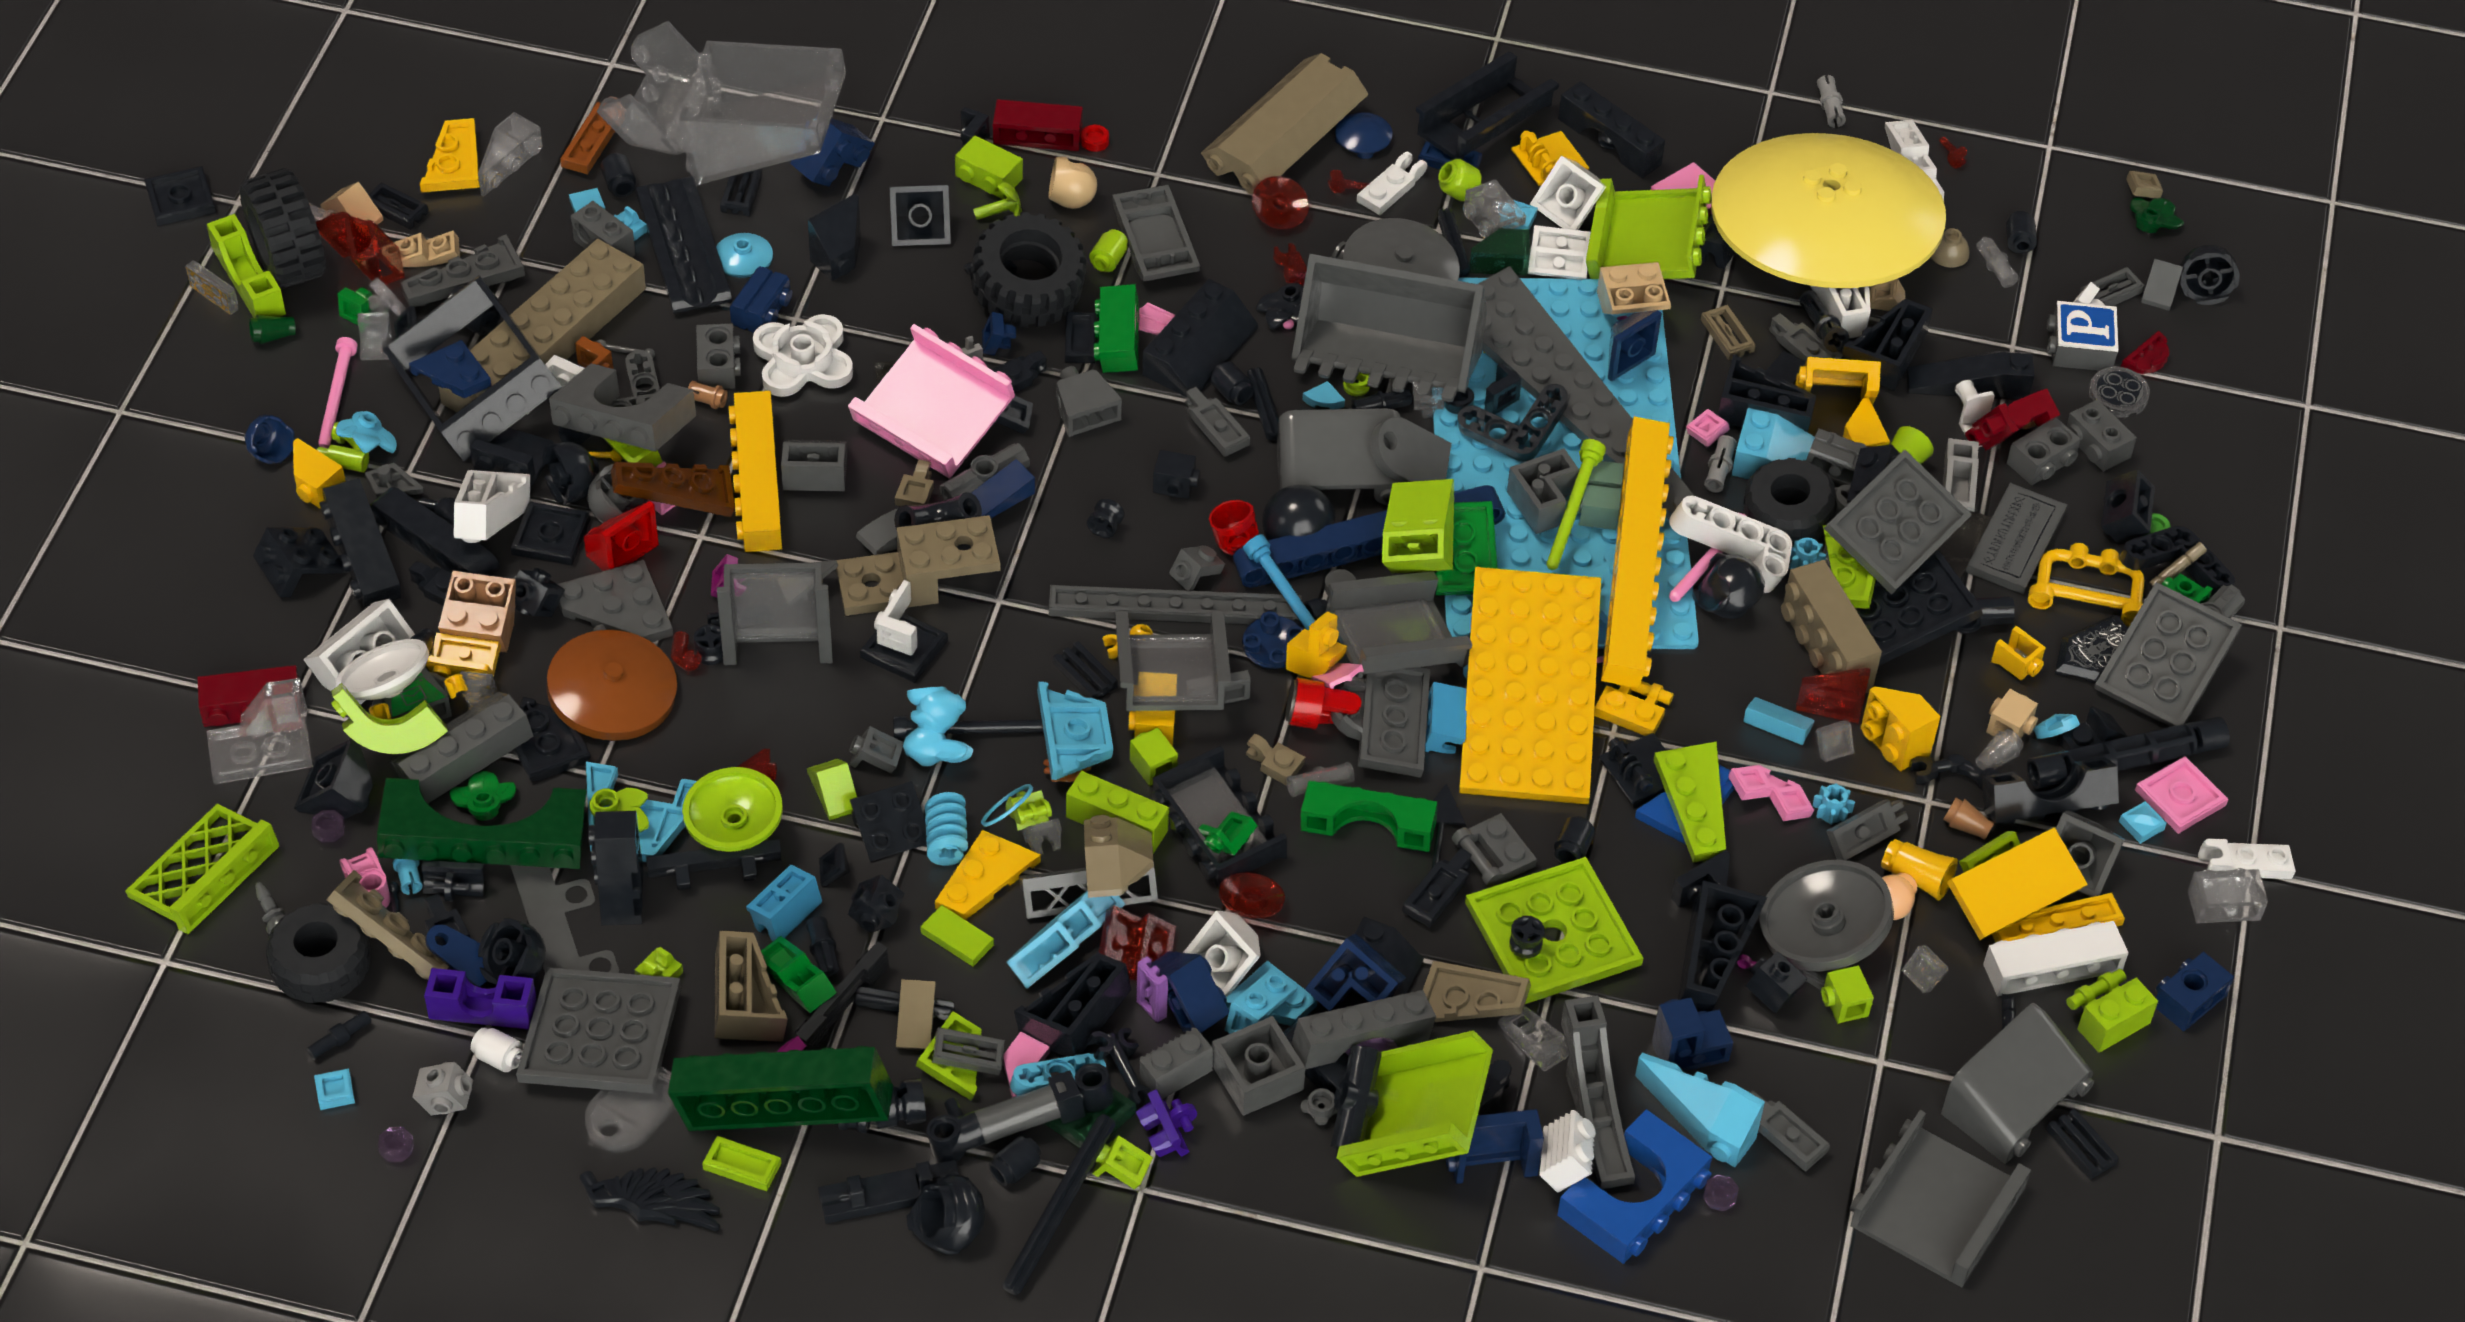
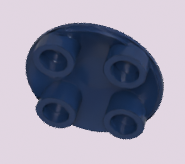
M1363 112L1354 113L1339 121L1335 130V141L1347 150L1357 153L1359 158L1370 159L1374 153L1383 150L1390 144L1393 135L1392 128L1385 119L1378 115Z
M1265 612L1261 615L1260 619L1251 623L1245 630L1242 639L1243 650L1252 662L1261 667L1270 669L1286 667L1287 643L1298 635L1303 628L1288 618L1278 616L1275 612Z

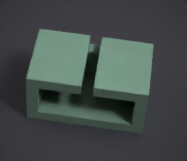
M1601 461L1597 466L1593 467L1577 512L1580 513V526L1616 530L1620 509L1623 463Z

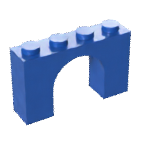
M1647 1109L1625 1130L1624 1137L1629 1155L1655 1174L1662 1190L1655 1197L1647 1201L1630 1203L1612 1197L1589 1179L1584 1178L1573 1184L1560 1197L1557 1216L1622 1264L1632 1255L1637 1257L1646 1247L1648 1238L1654 1232L1659 1234L1667 1225L1669 1216L1675 1210L1680 1212L1688 1203L1691 1197L1690 1194L1696 1187L1699 1190L1702 1189L1712 1175L1709 1171L1712 1156Z

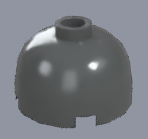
M614 464L604 467L589 485L587 497L589 508L602 523L648 502L646 499L613 493L611 469Z

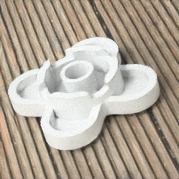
M821 314L804 321L803 325L790 327V324L784 325L772 322L758 327L753 334L754 351L758 356L769 361L762 371V381L765 390L771 391L772 395L785 397L797 393L808 381H812L825 388H839L849 383L853 377L852 360L846 353L837 350L843 341L842 323L831 315Z

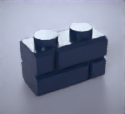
M761 266L757 267L730 305V317L733 326L744 330L747 328L750 332L754 333L763 324L777 322L782 306L787 307L790 304L793 295L792 290H790V279L788 276L778 272L773 273L772 270Z

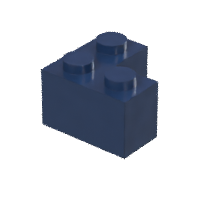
M819 115L790 164L812 182L829 187L832 181L837 178L843 163L861 168L862 164L868 159L875 143L855 126Z
M1354 934L1346 938L1307 985L1305 990L1326 1009L1332 1011L1340 1006L1353 989L1369 1002L1389 998L1405 981L1406 977L1362 938Z
M1169 951L1151 963V968L1156 965L1160 969V976L1164 974L1168 978L1167 1003L1183 1032L1186 1033V1031H1191L1192 1028H1197L1202 1033L1229 1014L1225 1004L1227 1001L1222 989L1215 984L1211 976L1212 969L1209 962L1200 954Z
M1692 998L1672 999L1664 1004H1659L1652 1038V1045L1658 1058L1677 1064L1683 1072L1730 1060L1733 1040L1720 1010L1697 1012Z

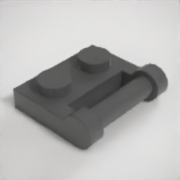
M1502 813L1473 827L1460 828L1452 836V841L1458 848H1462L1472 854L1470 859L1482 873V880L1489 888L1536 867L1537 858ZM1474 842H1480L1498 867L1491 865Z

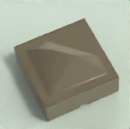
M2129 171L2126 180L2133 195L2161 198L2163 189L2156 174Z

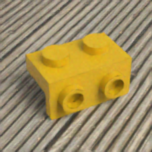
M436 633L432 653L427 660L426 666L430 672H435L445 678L455 674H462L464 680L468 682L482 683L483 680L493 682L501 645L499 641Z

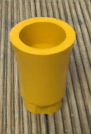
M1897 839L1888 844L1881 861V868L1892 872L1893 875L1899 873L1909 874L1915 879L1918 888L1938 901L1948 891L1949 886L1947 882L1954 878L1958 866L1957 858L1937 854L1908 842L1903 843Z

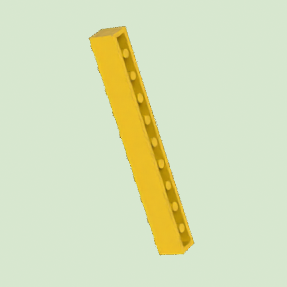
M1635 416L1627 435L1601 681L1639 688L1643 676H1649L1652 658L1647 657V651H1651L1654 640V633L1649 632V628L1654 625L1657 608L1652 607V600L1656 601L1659 582H1654V578L1659 575L1662 561L1661 557H1657V551H1661L1664 540V533L1659 532V528L1663 527L1666 518V508H1662V502H1666L1669 484H1664V478L1668 479L1671 460H1666L1667 454H1671L1674 437L1669 436L1670 423Z

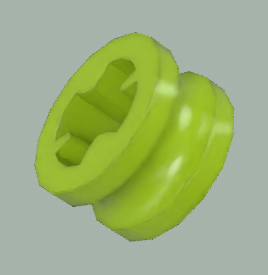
M1359 373L1356 380H1359L1358 383L1343 382L1345 392L1351 396L1365 395L1370 389L1367 386L1369 374Z

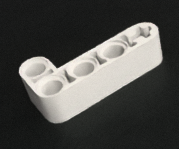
M1692 495L1686 496L1669 518L1671 528L1679 535L1727 554L1740 555L1750 559L1762 572L1765 580L1764 593L1773 591L1787 574L1792 540L1787 533L1780 529Z

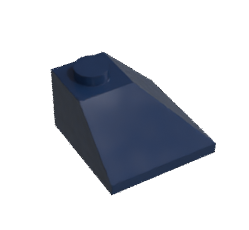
M1659 310L1633 313L1624 320L1617 321L1612 326L1608 359V379L1611 382L1655 355L1662 316Z

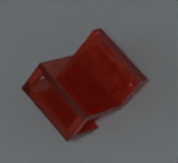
M343 211L330 214L326 218L316 221L320 235L343 258L351 255L352 262L378 288L405 278L399 247L374 221L362 220ZM378 258L393 272L392 274L384 277L381 276Z

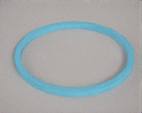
M1025 784L1003 797L984 815L981 824L984 827L990 826L1013 812L1032 793V785ZM1029 788L1026 794L1008 811L986 822L990 814L1010 796Z

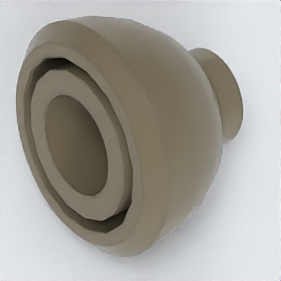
M1947 229L1931 259L1944 267L1954 268L1962 266L1969 259L1970 249L1968 242L1958 229Z

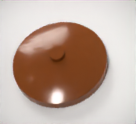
M598 630L573 638L557 651L549 665L546 688L551 707L557 716L569 727L592 738L618 741L645 735L664 722L675 703L677 677L667 655L646 638L626 631Z

